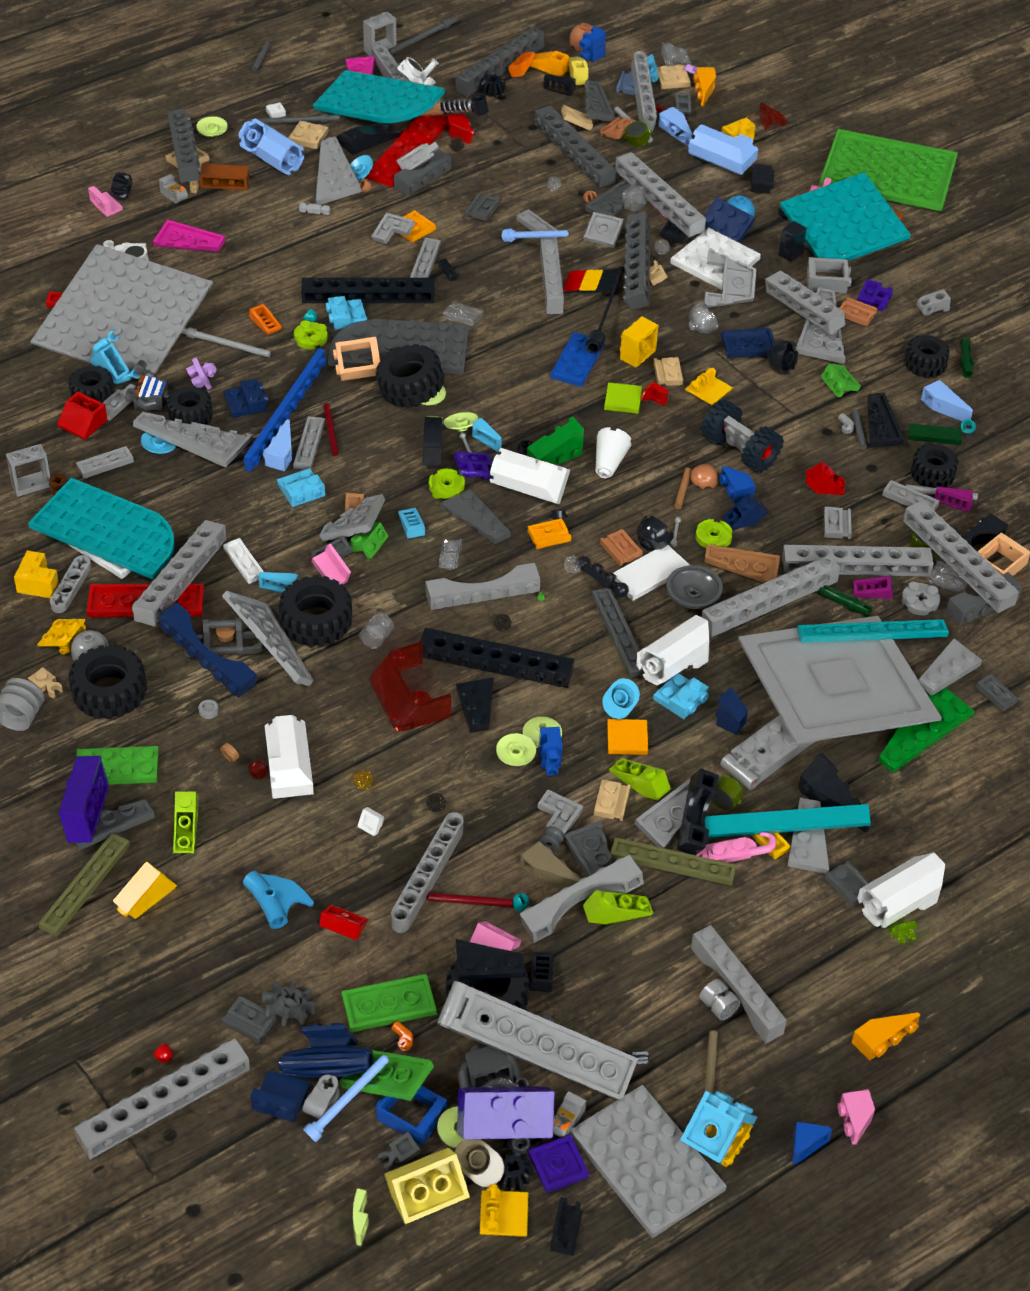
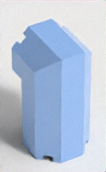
M253 119L252 122H245L239 132L241 147L287 175L291 174L290 171L298 170L304 160V155L302 154L304 148L257 119Z
M701 124L693 133L696 135L695 138H691L689 142V154L735 174L742 175L757 160L758 148L753 146L751 138L742 134L734 138Z

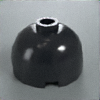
M780 340L771 346L767 352V359L770 367L775 372L789 375L788 371L795 369L798 361V351H795L797 344L794 341Z
M647 515L641 520L636 532L640 546L645 550L650 549L653 551L663 549L669 545L674 535L672 531L670 534L666 530L668 526L661 520L653 516L647 518Z

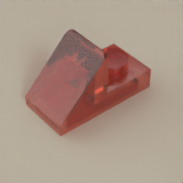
M764 103L760 104V122L766 130L773 122L777 125L779 123L785 126L788 121L782 113Z

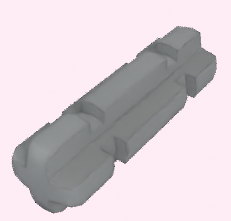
M300 203L299 212L306 213L308 211V213L312 214L323 213V215H329L330 206L323 205L322 207V205L318 204L307 205V203Z

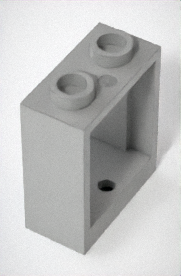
M388 11L363 21L364 52L372 57L373 47L376 45H383L387 50L396 46V18ZM386 26V38L375 42V30Z
M809 257L807 288L811 291H817L818 287L834 290L835 293H847V288L851 286V277H849L851 267L848 266V260ZM816 272L843 274V277L816 276Z
M41 444L6 454L11 484L17 497L50 487L47 455ZM36 460L40 461V472L17 478L15 466Z

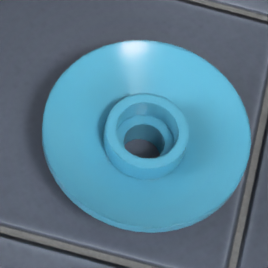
M368 155L360 156L350 164L358 181L365 178L372 169L373 160Z
M147 432L141 437L142 446L152 453L164 454L171 452L176 447V445Z

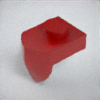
M652 382L644 389L641 400L651 399L664 406L668 403L669 390Z

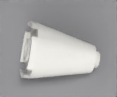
M607 427L598 432L596 473L601 478H609L614 474L631 447V437L620 429L613 431L610 430V427Z

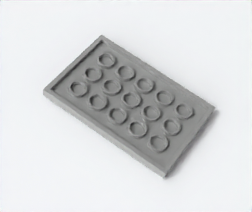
M643 1085L570 1129L571 1137L652 1239L726 1191V1184L701 1154L680 1140L683 1135L681 1130Z

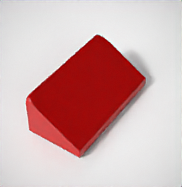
M329 905L322 911L319 925L357 940L365 928L368 919L337 906Z

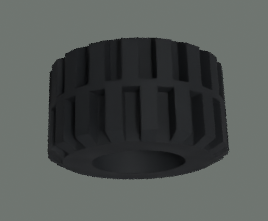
M915 336L908 343L904 361L905 366L914 375L917 374L920 377L933 378L936 375L940 376L947 367L950 354L949 345L937 336Z
M83 366V368L73 371L69 377L71 397L78 391L103 403L114 393L111 373L106 368H102V366Z
M196 386L177 388L178 390L172 391V394L168 396L169 420L175 421V419H180L182 423L191 424V422L209 424L210 420H212L211 396L203 388H196Z
M929 443V445L925 444L919 447L914 453L911 467L913 480L925 487H948L955 479L959 462L957 454L953 453L954 451L948 449L947 446H941V444Z

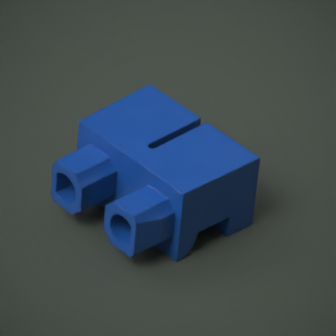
M594 26L591 28V33H584L583 39L579 41V46L583 49V52L579 53V57L591 62L604 57L606 32Z
M560 727L540 728L538 753L539 757H542L541 769H546L547 776L558 775V768H561L562 739Z

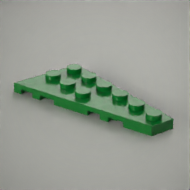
M946 687L932 696L926 692L942 717L941 721L899 727L881 753L879 762L890 772H896L973 717L975 711Z

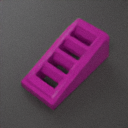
M937 486L934 498L939 500L940 504L970 512L973 491Z
M890 576L853 581L855 597L893 598Z

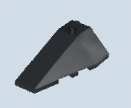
M396 125L365 126L351 128L336 138L341 146L351 155L399 137L403 132Z
M823 753L818 754L800 776L798 786L800 792L810 800L820 801L822 808L862 805L858 798L851 796L848 789L849 785L847 782L842 783L836 774L839 772L838 769ZM861 826L857 828L866 833L869 831L870 826Z

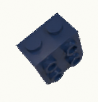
M269 1071L260 1090L254 1088L250 1095L252 1110L295 1122L310 1088L309 1082L275 1071Z

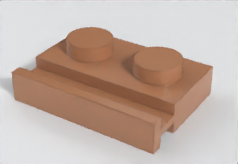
M618 117L600 130L601 136L606 134V137L620 139L627 133L629 125L635 123L636 120Z
M847 297L839 309L844 311L845 319L867 327L874 318V315L877 314L878 308Z
M623 529L607 535L605 539L600 538L602 547L619 566H622L625 562L629 563L639 559L643 555V551Z

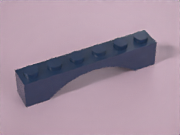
M178 602L160 614L159 626L164 633H168L176 644L186 649L188 655L198 660L202 668L210 671L217 681H221L230 693H234L239 698L256 685L257 674L244 662L223 658L203 645L193 630L190 613Z

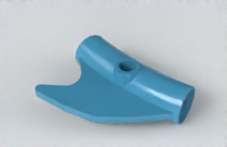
M257 871L250 872L243 880V885L251 892L261 906L271 928L277 929L287 924V915L292 904L302 903L310 907L314 905L313 900L292 880L259 874Z

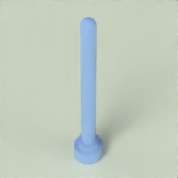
M504 229L502 239L505 242H512L516 238L567 237L569 233L566 230L515 232L513 229Z
M382 1055L317 1122L309 1123L303 1129L315 1142L322 1137L323 1128L388 1063V1056Z

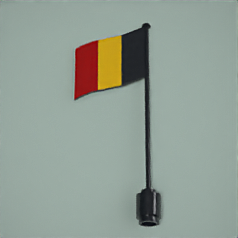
M624 266L607 270L570 271L563 287V294L612 291L598 330H592L588 335L585 346L590 353L595 354L599 352L604 344L605 335L601 329L622 272L625 271Z

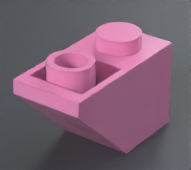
M869 1090L843 1093L841 1101L838 1103L840 1117L843 1116L845 1121L844 1131L846 1136L850 1137L852 1145L857 1144L874 1115L875 1107Z

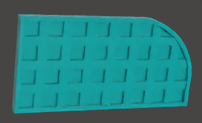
M345 70L313 104V108L317 111L374 122L396 123L415 118L430 110L445 94V90L442 87Z
M70 478L28 522L29 528L152 580L169 563L174 553L173 531L164 517L155 511L74 478Z

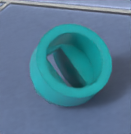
M310 308L302 319L315 322L317 314Z
M966 419L961 423V429L963 432L971 434L975 431L976 424L974 421ZM966 425L972 426V428L968 429L966 428Z
M520 893L514 896L513 908L516 911L523 912L529 907L530 900L526 894Z

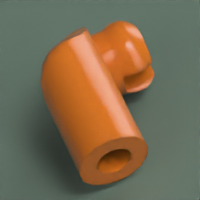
M399 1021L395 1022L391 1030L399 1035L398 1047L402 1051H407L413 1045V1033Z

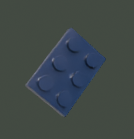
M718 197L715 198L703 215L706 218V229L710 228L738 243L741 242L756 220L754 216Z
M771 328L721 332L727 358L767 356L768 350L775 343Z

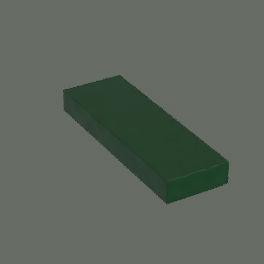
M909 423L908 440L961 445L962 429Z

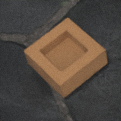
M346 493L345 512L350 508L355 510L356 507L361 505V501L364 500V494Z

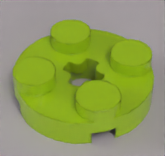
M304 320L294 330V341L297 342L299 347L304 349H315V346L318 345L321 347L325 345L328 339L326 325Z
M453 469L438 470L437 474L434 476L432 474L429 478V489L432 492V496L436 499H449L462 493L465 488L464 477L458 475V471Z
M708 519L698 525L695 538L706 549L707 544L727 547L732 541V529L724 521L720 520L719 523L714 522V519Z

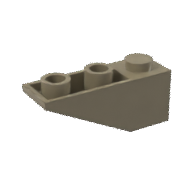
M540 841L521 854L520 867L534 880L563 889L578 883L581 879L577 873H573L567 867L563 860L558 859L549 847H545Z

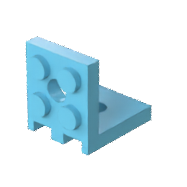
M705 1091L680 1140L722 1164L743 1122L754 1125L757 1116L752 1114V1108L743 1103L736 1102L734 1104L732 1102L734 1098L723 1092L716 1091L712 1093ZM713 1124L717 1128V1134L715 1137L709 1138L706 1134V1129L709 1125Z

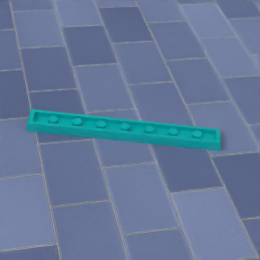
M944 619L798 625L797 627L801 643L948 637L949 634Z
M868 804L705 816V827L709 829L708 838L754 835L761 832L780 833L871 826Z

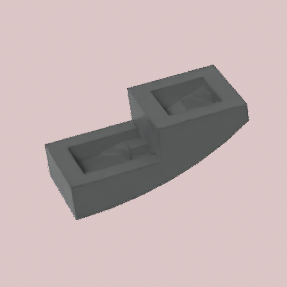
M675 93V108L683 114H691L690 93Z

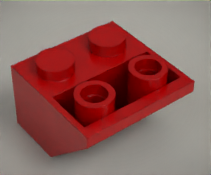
M77 391L66 401L57 426L86 440L108 420L106 406Z

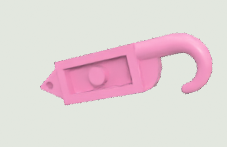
M761 832L760 836L767 837L770 840L768 845L757 847L752 839L743 837L707 844L706 848L696 856L727 863L749 859L751 856L771 852L776 846V839L770 833Z

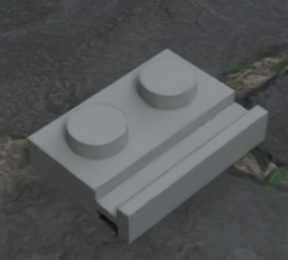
M824 507V537L840 539L848 537V539H851V508L843 510V508Z

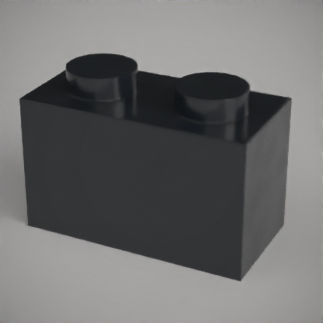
M793 221L783 228L778 255L792 262L803 254L807 227Z

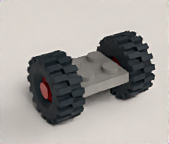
M719 400L718 404H713V408L710 407L709 413L705 414V420H702L701 424L703 425L700 427L702 436L717 446L727 442L729 445L740 449L743 453L741 454V461L756 473L766 471L768 466L771 467L773 465L772 462L777 460V455H780V449L783 448L782 443H784L783 436L767 426L759 428V431H751L739 423L742 420V409L729 400Z

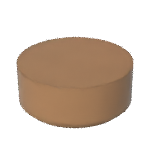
M234 627L216 629V637L221 642H230L235 638Z
M225 743L220 747L222 755L229 762L234 763L239 758L238 752L229 743Z

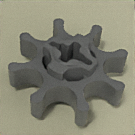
M291 980L290 987H281L277 981H273L272 993L266 991L262 993L261 1003L270 1004L266 1007L265 1016L270 1017L273 1014L281 1016L282 1026H286L289 1018H295L301 1025H304L307 1014L304 1012L314 1014L317 1006L315 1002H308L311 999L312 989H307L303 992L295 989L296 980Z

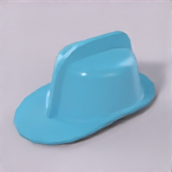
M618 679L610 686L602 698L604 710L612 718H625L639 700V689L630 679Z

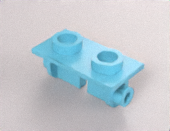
M651 54L647 57L650 78L652 82H657L659 79L654 56Z

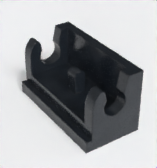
M560 1197L550 1251L574 1256L583 1212L580 1211L581 1204L578 1201L575 1203V1206L568 1205L567 1198Z

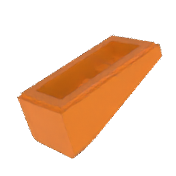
M535 52L522 53L509 65L508 69L512 77H522L526 73L536 55Z
M264 303L250 309L249 318L267 335L282 329L280 323Z

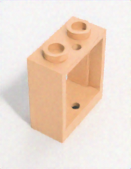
M376 337L335 343L336 349L333 350L334 359H338L339 365L335 366L337 375H341V381L376 376V368L380 362ZM371 348L374 365L344 369L341 352Z
M1000 533L978 551L1000 574L1010 573L1012 576L1027 565L1030 556L1029 550L1003 533ZM997 551L1014 562L1004 571L987 560Z

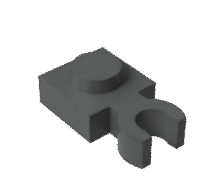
M409 1132L389 1144L392 1149L391 1151L381 1152L377 1157L380 1162L389 1159V1162L384 1165L387 1172L394 1168L397 1161L404 1165L419 1155L421 1150Z

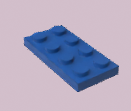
M573 332L555 364L550 378L583 387L605 346V341L602 349L593 354L588 352L585 346L588 336Z

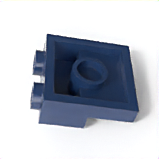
M257 378L241 381L240 387L223 390L232 418L266 411L268 397L266 393H262L264 392L262 382L258 383Z

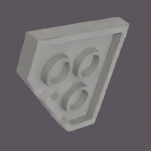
M383 494L365 498L355 510L350 508L340 515L341 518L334 523L331 521L327 523L319 535L321 540L333 541L342 536L350 537L357 533L369 532L385 502Z

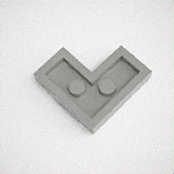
M386 212L371 237L373 241L387 244L393 233L408 236L415 226V222L412 219Z
M547 790L538 802V809L553 815L546 828L554 826L564 834L570 831L583 812L582 805L550 790Z

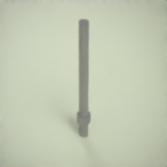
M191 327L184 328L181 333L189 338L203 339L268 358L271 355V351L199 332Z

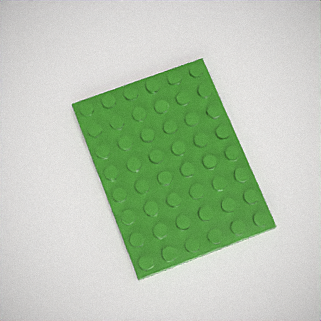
M838 129L820 179L819 187H823L825 178H831L832 184L865 172L886 201L942 211L958 152Z

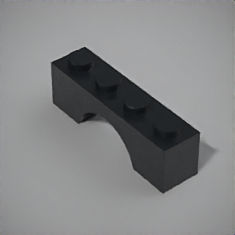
M990 513L961 537L972 547L978 544H988L1000 533L1006 535L1008 524Z
M701 768L690 777L677 845L678 850L691 855H697L706 848L709 829L705 827V816L708 806L716 794L718 774Z

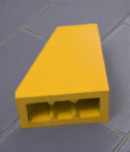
M146 861L113 902L119 906L117 910L123 916L127 917L130 915L136 919L174 890L177 885Z

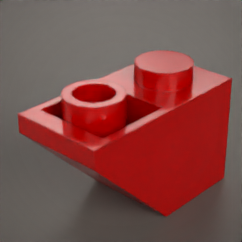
M465 113L447 115V130L450 137L471 144V137H474L473 128H470V120L466 118Z
M823 461L806 471V484L817 494H845V480L838 476Z

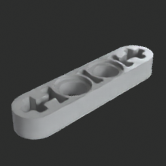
M81 555L73 560L50 599L53 612L63 613L68 609L91 570V562L88 556ZM71 576H79L78 579H70ZM66 588L72 589L67 593L62 592Z

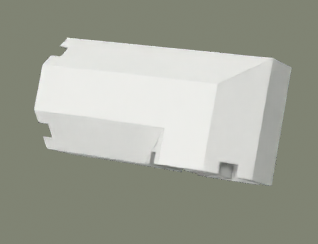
M500 448L499 451L502 453L500 455L496 454L491 467L490 475L493 476V479H490L491 483L560 504L570 469Z
M695 615L637 652V667L645 672L643 674L645 680L659 685L683 669H688L689 665H693V668H699L707 663L709 656L708 620Z
M293 715L277 716L272 719V724L269 725L267 723L265 725L272 797L274 799L314 794L305 721L301 720L300 722Z
M935 853L916 856L860 888L857 899L859 904L863 902L865 906L862 909L863 914L874 926L882 925V928H885L917 908L926 910L936 904L942 887L945 863Z

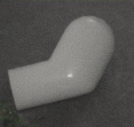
M844 413L840 414L838 420L843 424L842 432L845 434L852 433L855 425L854 422Z

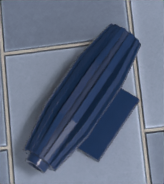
M332 1023L328 1026L311 1024L310 1027H302L301 1031L308 1038L311 1047L285 1052L279 1058V1069L285 1075L311 1079L321 1078L327 1074L335 1077H347L365 1073L374 1064L372 1049L352 1046L358 1045V1040L342 1023Z

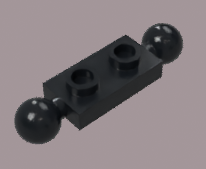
M580 556L577 559L576 566L578 569L586 572L607 588H613L618 597H625L629 593L628 585L616 579L617 576L603 570L604 567L598 563L591 564L587 556Z

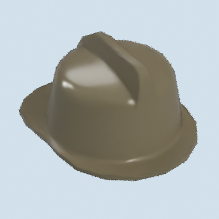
M465 1139L457 1146L455 1153L461 1171L473 1182L482 1187H489V1185L497 1184L504 1174L503 1159L487 1143L480 1139Z

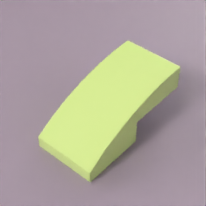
M357 1188L353 1205V1227L356 1244L361 1246L368 1228V1214L363 1213L367 1203V1193L365 1190Z

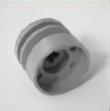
M12 678L8 680L0 694V724L16 731L28 729L45 700L41 690L25 679Z

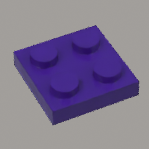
M571 1135L528 1150L529 1158L546 1194L589 1178V1172Z

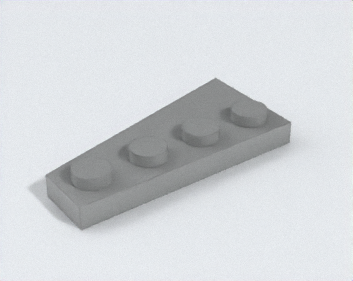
M953 639L919 678V682L924 690L932 696L981 666L983 660L956 639Z
M800 798L798 809L821 808L820 801ZM824 829L794 831L788 860L789 867L824 874L829 872Z

